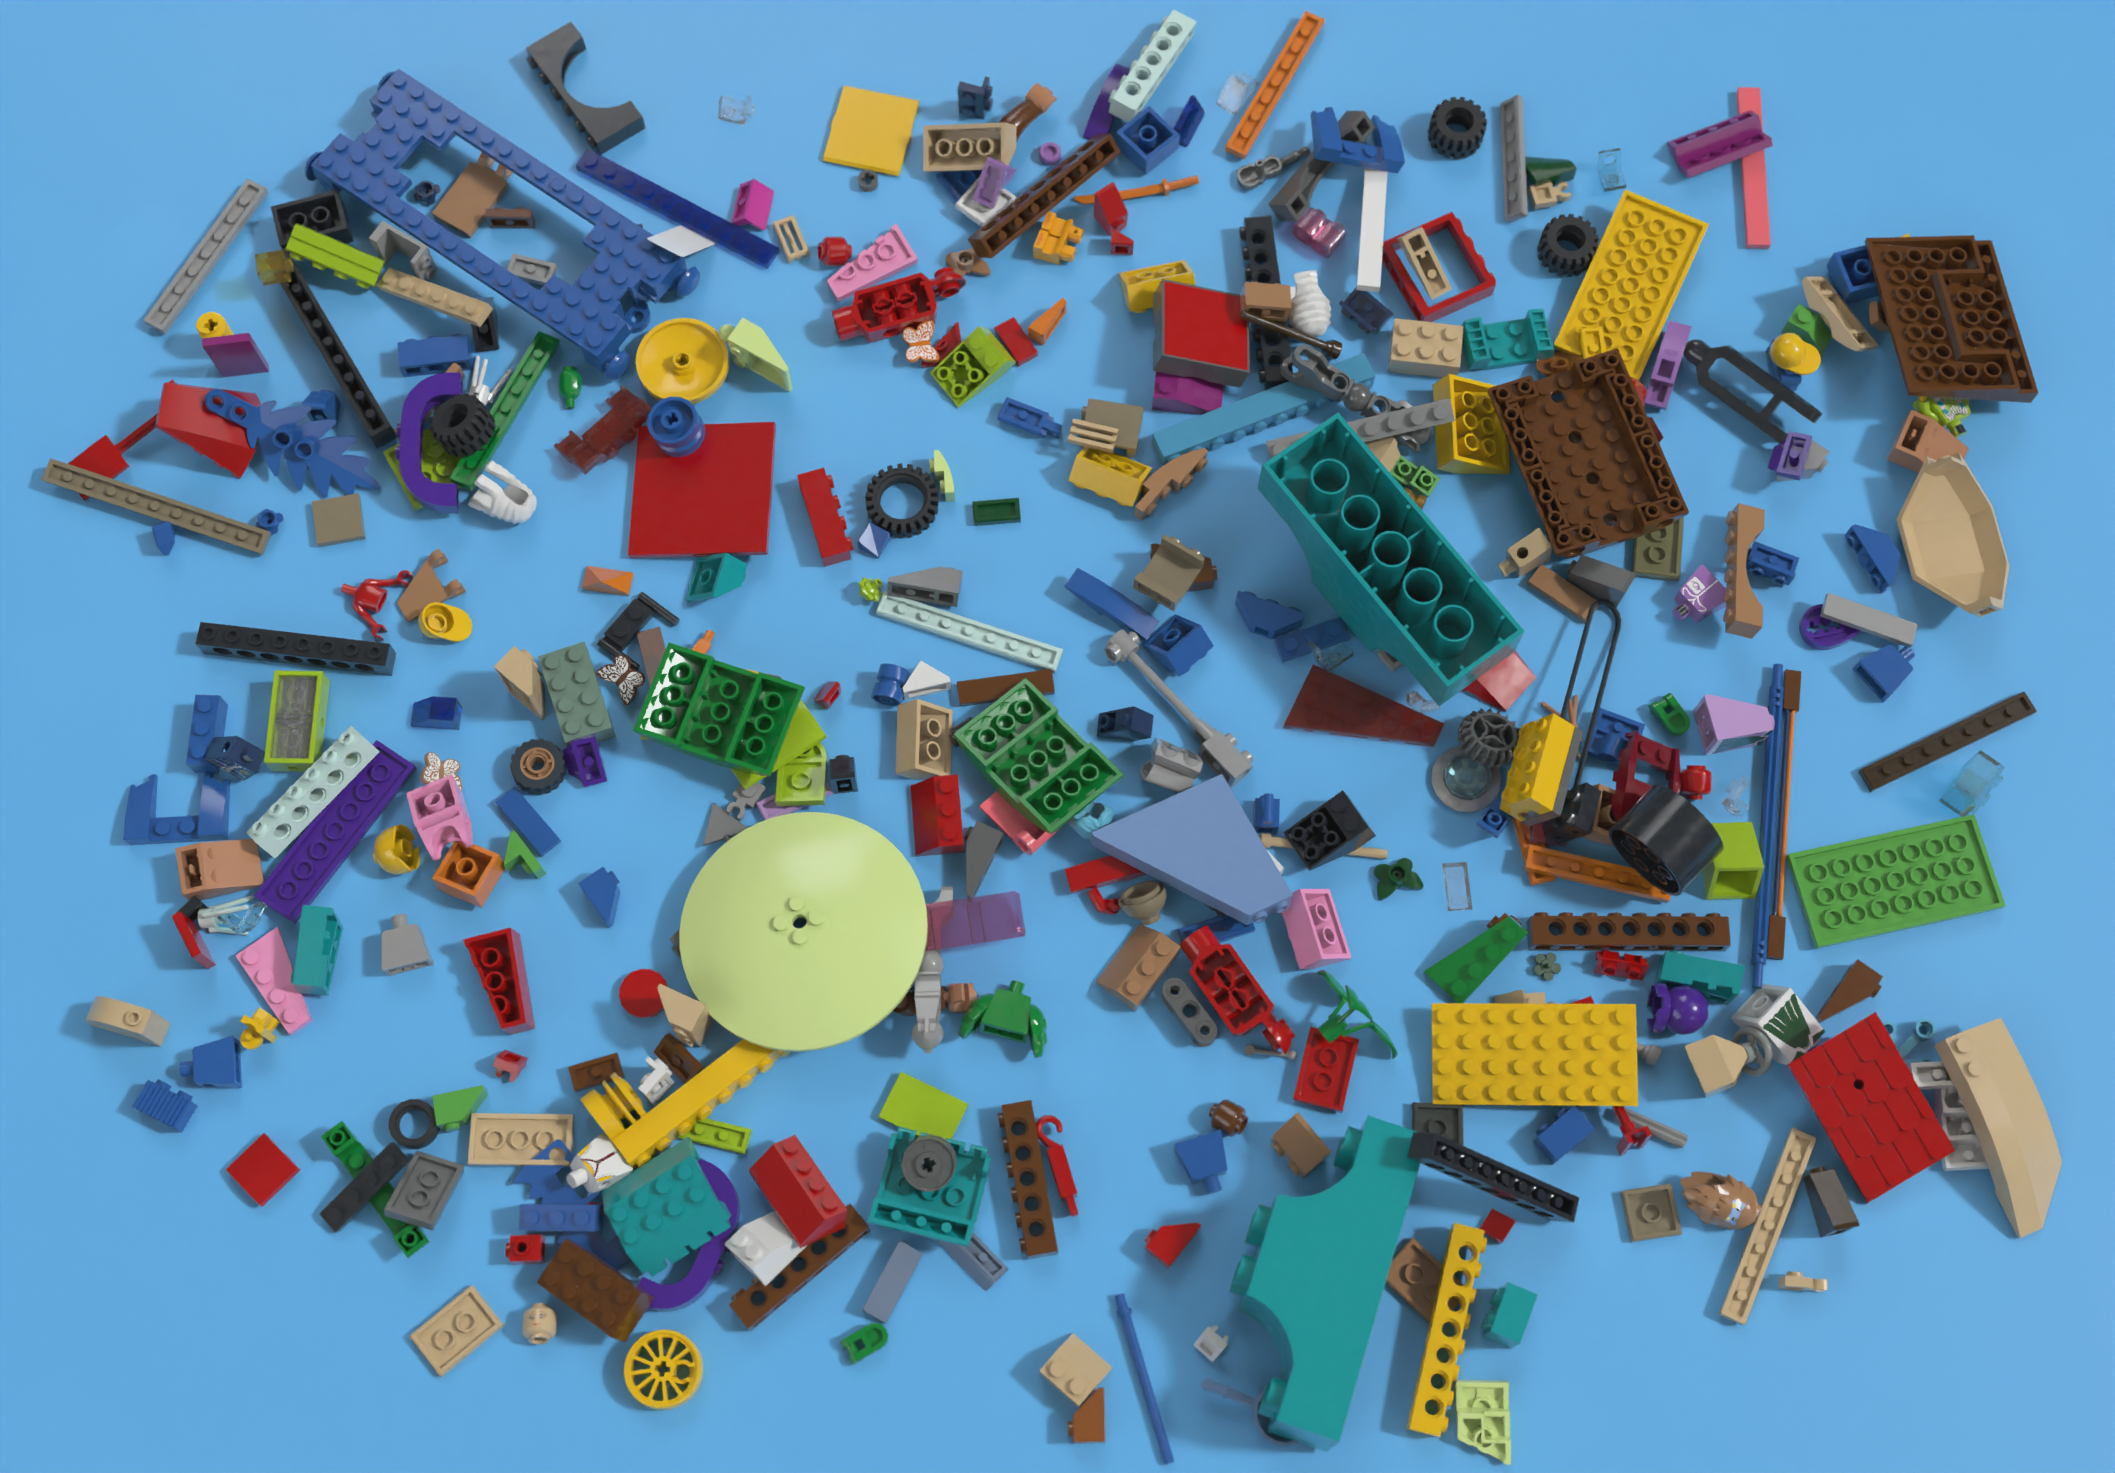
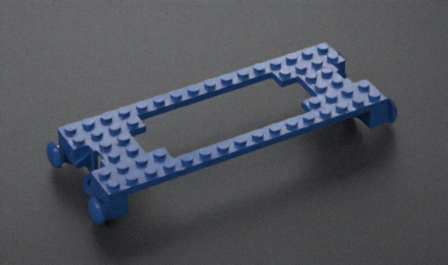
M399 68L396 72H388L382 77L377 87V93L370 99L374 109L371 115L375 118V126L368 133L365 134L363 132L355 141L339 133L324 151L315 152L310 156L304 168L305 176L309 181L318 180L321 185L330 191L338 189L340 193L344 190L579 347L585 361L602 373L606 372L605 378L610 381L619 379L629 365L627 352H620L619 350L621 344L631 333L635 334L643 331L650 323L651 313L646 300L649 299L656 304L667 290L672 292L675 288H677L678 296H688L695 290L700 280V272L697 267H692L687 271L684 257L676 255L647 239L654 235ZM457 135L595 226L583 239V244L597 253L598 256L572 286L553 274L538 291L400 199L412 185L411 179L397 171V169L423 140L442 151ZM629 290L633 305L624 315L619 300ZM635 315H641L644 317L643 320L638 323L631 321Z

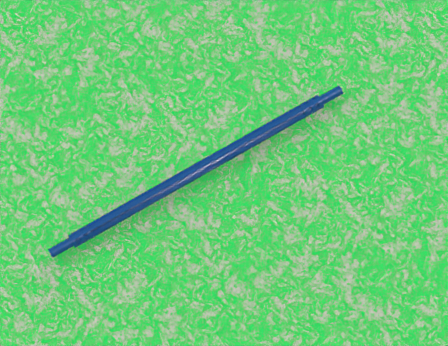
M1782 664L1773 665L1772 685L1769 686L1768 712L1774 718L1775 727L1766 739L1759 839V849L1764 870L1755 899L1751 964H1753L1752 988L1762 989L1763 966L1766 965L1784 693V687L1782 686Z

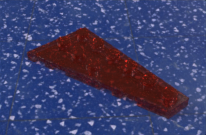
M1313 664L1283 728L1305 729L1304 731L1309 732L1322 731L1333 735L1365 739L1367 737L1378 738L1381 741H1402L1405 744L1434 747L1444 723Z

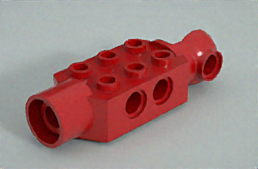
M946 267L936 271L933 279H928L920 272L856 291L852 305L831 311L839 339L842 342L863 336L869 343L903 334L904 329L907 327L916 330L920 324L932 320L935 324L937 319L935 297L945 298L957 294L966 285V280L962 275L954 272L953 268Z
M1208 926L1200 928L1182 941L1179 946H1181V949L1193 964L1189 972L1232 1035L1234 1037L1244 1036L1263 1023L1266 1029L1262 1031V1034L1275 1051L1281 1049L1286 1055L1291 1047V1039L1296 1036L1283 1018L1278 1021L1274 1016V1004L1232 945H1221Z

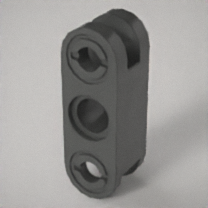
M1171 978L1167 980L1163 985L1161 993L1164 1004L1197 1046H1210L1217 1034L1215 1022L1181 979ZM1171 991H1176V992H1178V994H1177V995H1173V994H1171L1170 992H1171ZM1185 1008H1192L1195 1010L1196 1015L1188 1018L1184 1016L1182 1011ZM1202 1030L1207 1031L1208 1034H1207V1035H1203V1034L1200 1033V1031H1202Z

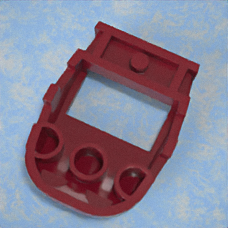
M1637 731L1625 733V738L1629 740L1626 749L1620 750L1618 771H1614L1612 781L1616 782V792L1612 794L1611 801L1612 813L1616 822L1652 787L1649 784L1634 779L1637 762L1665 773L1666 780H1668V788L1679 794L1681 787L1679 749H1672L1639 735Z

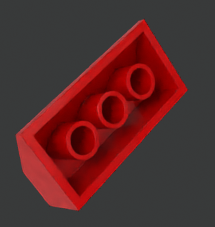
M796 1135L773 1144L749 1169V1174L799 1248L845 1228L847 1208Z

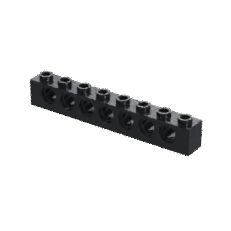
M1271 216L1244 218L1243 227H1239L1240 241L1244 240L1245 247H1242L1243 261H1247L1248 266L1245 267L1246 281L1258 283L1259 281H1264L1267 284H1281ZM1254 241H1259L1261 244H1255ZM1256 261H1262L1264 264H1258ZM1274 321L1287 326L1286 321ZM1256 325V328H1253L1254 342H1258L1259 349H1256L1257 363L1261 362L1259 382L1264 383L1265 391L1289 382V380L1281 375L1280 366L1286 358L1291 356L1287 336ZM1268 342H1273V343H1275L1276 345H1275V346H1269L1267 343H1268ZM1270 363H1277L1279 366L1273 367ZM1290 364L1288 365V369L1290 372L1293 373V368Z
M200 622L195 643L202 653L207 655L392 676L396 652L388 643Z
M1413 1132L1407 1158L1548 1220L1574 1222L1579 1197L1436 1133Z

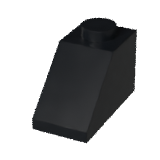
M494 297L477 299L489 303L493 310L481 327L471 324L476 352L498 350V319Z
M838 755L835 759H830V779L834 794L858 792L854 757Z

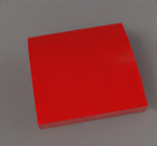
M265 1133L226 1169L261 1207L300 1171L288 1155Z

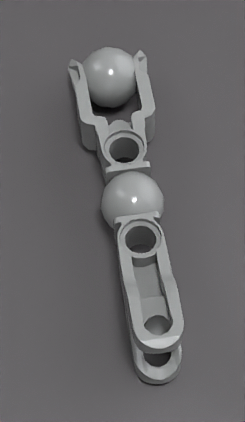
M952 886L942 887L937 901L929 904L925 903L928 919L927 944L922 964L915 978L917 1022L914 1024L911 1033L914 1043L923 1049L925 1053H931L941 1043L944 1034L943 1028L939 1023L941 1016L940 974L944 968V961L941 957V931L943 926L949 923L954 915Z

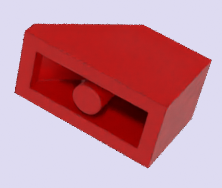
M1114 182L1094 193L1093 216L1108 235H1111L1112 229L1118 232L1122 231L1128 222V211Z
M1196 1222L1161 1226L1158 1231L1153 1229L1144 1240L1147 1243L1144 1250L1169 1269L1200 1230L1201 1225Z

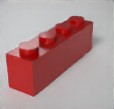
M824 467L798 474L800 490L824 567L851 560L850 551L854 550L850 536L846 537L844 530L847 529L844 516L839 517L837 509H841L838 496H833L831 491L832 488H835L831 474L826 475Z

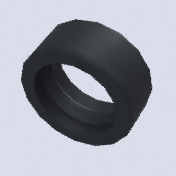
M409 1099L401 1102L393 1109L389 1117L388 1127L391 1136L397 1143L408 1149H421L428 1146L436 1139L440 1128L436 1125L434 1108L420 1099ZM411 1110H421L429 1118L427 1132L417 1139L405 1137L400 1130V1121L403 1115Z

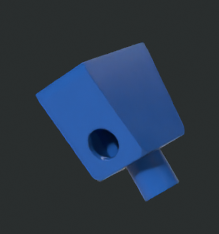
M1889 644L1862 658L1853 667V670L1882 702H1885L1913 671V666L1909 661L1915 657V654L1908 646L1898 651L1893 645Z
M231 1036L194 1047L193 1061L180 1062L179 1070L181 1077L194 1076V1083L200 1087L242 1088L240 1041Z
M1221 1129L1174 1145V1151L1192 1184L1204 1182L1208 1195L1222 1190L1218 1176L1226 1174L1228 1170Z

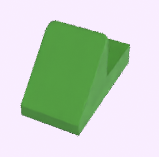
M515 830L510 832L504 860L505 869L509 872L521 864L529 876L534 873L540 879L546 872Z

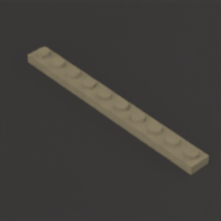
M50 458L42 478L44 482L163 522L170 521L172 525L264 555L272 534L255 526Z

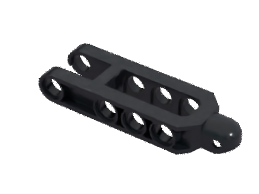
M1693 339L1686 343L1683 354L1690 363L1696 366L1698 384L1777 442L1782 443L1788 435L1784 428L1770 419L1782 402H1785L1813 423H1816L1823 413L1730 345L1712 348L1699 339ZM1724 358L1774 394L1761 413L1751 408L1744 399L1741 400L1728 391L1729 388L1720 385L1709 377L1708 370L1716 359Z

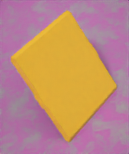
M844 85L836 114L831 122V132L823 161L900 176L907 147L912 139V129L920 100Z

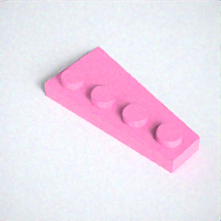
M894 224L887 234L881 235L870 248L864 249L859 253L853 262H848L827 280V285L837 302H840L854 295L856 291L866 289L917 264L918 258L897 224Z
M276 927L235 956L288 1034L293 1035L310 1023L312 1018L303 994L298 993L291 983L293 967L282 938L281 930L279 927Z

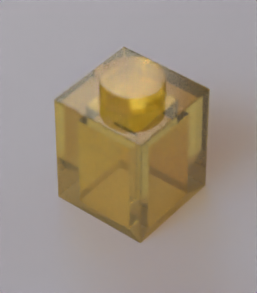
M283 250L255 254L257 275L263 286L291 281L290 272L294 271L291 258L286 257Z

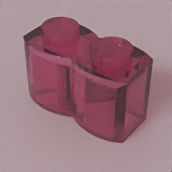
M1310 207L1294 225L1292 234L1304 244L1311 246L1318 254L1329 259L1344 241L1346 231L1340 223L1328 220L1322 210Z

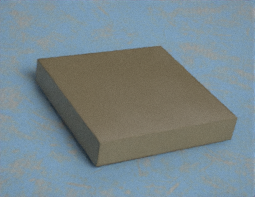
M359 493L312 501L316 544L318 547L366 539Z
M1671 1184L1620 1192L1630 1243L1682 1235Z

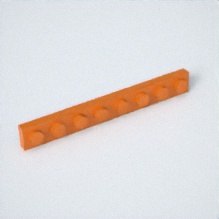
M1305 10L1227 142L1225 151L1244 160L1246 159L1324 26L1325 19Z

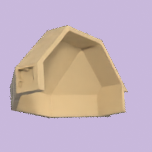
M1959 452L1951 456H1942L1937 461L1926 457L1896 519L1912 580L1970 614L1982 617L2003 609L2010 566L1993 506Z

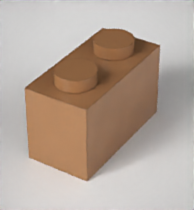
M1245 282L1240 294L1241 311L1246 310L1272 321H1287L1291 311L1290 285Z

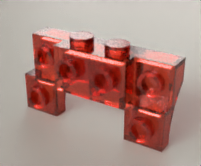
M623 385L620 387L621 390L612 398L606 399V403L612 409L582 435V439L570 430L569 435L563 441L554 445L555 449L567 461L573 463L585 475L599 462L605 463L607 460L615 458L624 445L634 441L638 434L637 429L648 420V414L652 408Z

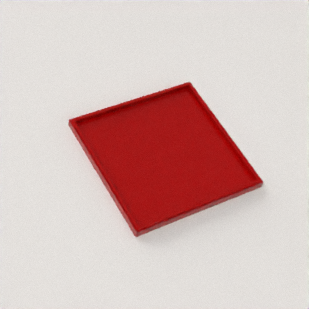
M775 422L704 424L706 431L701 446L692 454L683 457H672L664 453L649 433L648 426H638L628 546L629 558L703 557L721 553H728L732 556L768 555L776 439Z

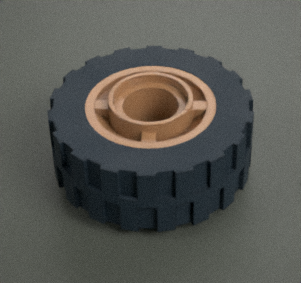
M540 738L539 740L530 739V741L524 742L520 747H517L514 755L512 754L511 772L516 784L523 791L537 795L548 794L553 789L556 790L559 784L563 782L564 775H566V763L559 747L554 745L553 742ZM537 763L544 764L541 770L532 769Z

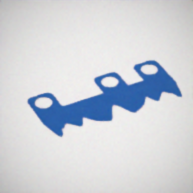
M555 1140L531 1160H550L549 1153L555 1147L564 1150V1160L571 1162L573 1156L563 1141ZM525 1165L513 1181V1184L521 1182L531 1183L530 1199L542 1197L541 1204H587L599 1193L598 1191L591 1193L587 1198H579L575 1193V1188H572L570 1185L564 1187L555 1174L566 1165ZM562 1231L558 1238L557 1244L560 1246L565 1238L577 1242L616 1270L631 1259L627 1254L619 1252L617 1248L618 1236L607 1243L598 1231Z

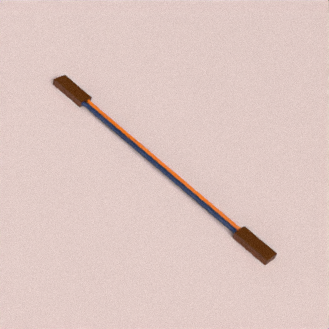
M1788 669L1784 671L1782 711H1785L1773 910L1772 914L1769 915L1766 958L1776 960L1784 958L1786 917H1783L1782 911L1794 721L1795 713L1799 711L1801 671Z

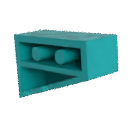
M302 906L295 969H293L291 974V983L298 993L329 995L343 931V925L331 907Z
M1670 950L1666 951L1660 958L1655 983L1666 984L1668 989L1676 986H1689L1697 989L1705 999L1728 1005L1740 994L1745 965L1685 955L1680 951Z

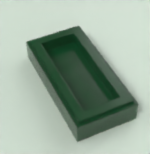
M1019 498L972 501L974 526L1021 522Z

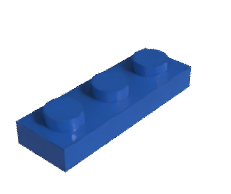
M1338 617L1275 638L1274 643L1283 663L1347 642L1350 636L1343 619Z

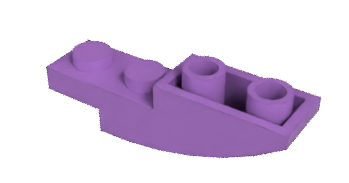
M1669 321L1651 376L1644 405L1666 411L1692 326Z

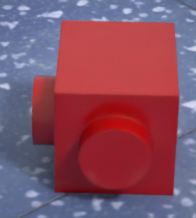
M541 1234L510 1235V1242L506 1243L505 1247L506 1258H509V1262L514 1265L545 1264V1237Z

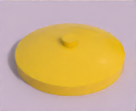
M675 318L658 324L644 336L636 354V369L643 387L656 399L682 397L689 400L691 404H695L712 396L724 383L729 370V355L725 342L720 339L718 332L712 326L692 318Z

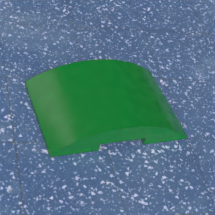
M669 642L633 731L664 746L701 760L746 773L770 777L805 687L762 672L757 674L717 661L713 656Z
M1027 678L953 734L962 750L993 788L1026 819L1051 835L1124 777V774L1092 742L1088 744L1058 715V709Z

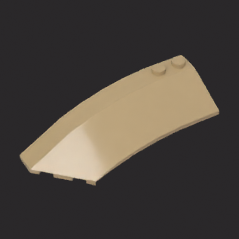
M1998 1018L1946 1038L1934 1045L1969 1115L1996 1188L1994 1192L2019 1239L2043 1228L2062 1160L2051 1123L2035 1083L2002 1018Z

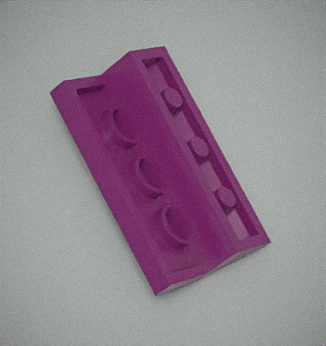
M1751 110L1667 142L1680 172L1688 178L1773 146L1771 137L1762 131L1759 115Z

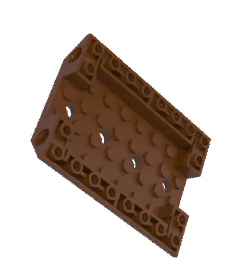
M1618 348L1575 361L1571 370L1533 381L1530 375L1487 388L1489 398L1555 556L1574 558L1662 530L1689 513ZM1558 394L1562 396L1563 402L1556 403L1551 399V396ZM1577 435L1581 442L1572 443L1568 436ZM1586 476H1595L1598 483L1589 484L1586 481ZM1607 516L1612 517L1616 524L1608 526L1604 523L1603 518Z

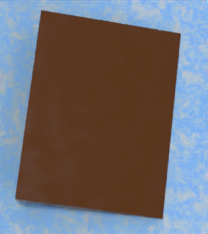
M1974 235L1865 239L1867 253L1908 395L2031 403L2039 392L1992 240L1976 241Z

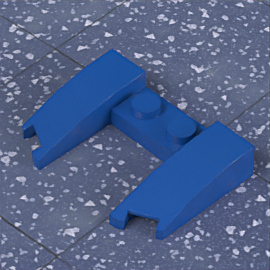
M1326 107L1322 112H1316L1315 110L1311 112L1315 159L1397 174L1404 165L1403 148L1395 126H1390L1379 120L1380 117L1373 115L1371 118V122L1375 126L1373 130V146L1341 140L1333 107Z
M204 771L199 815L156 818L158 776L152 774L148 776L149 781L137 787L134 784L131 785L126 808L123 840L129 845L228 840L230 781L226 779L222 783L213 779V773Z

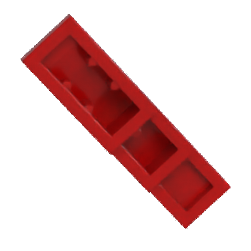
M1111 855L1065 869L1069 887L1073 894L1096 886L1101 888L1121 880L1126 882L1147 875Z

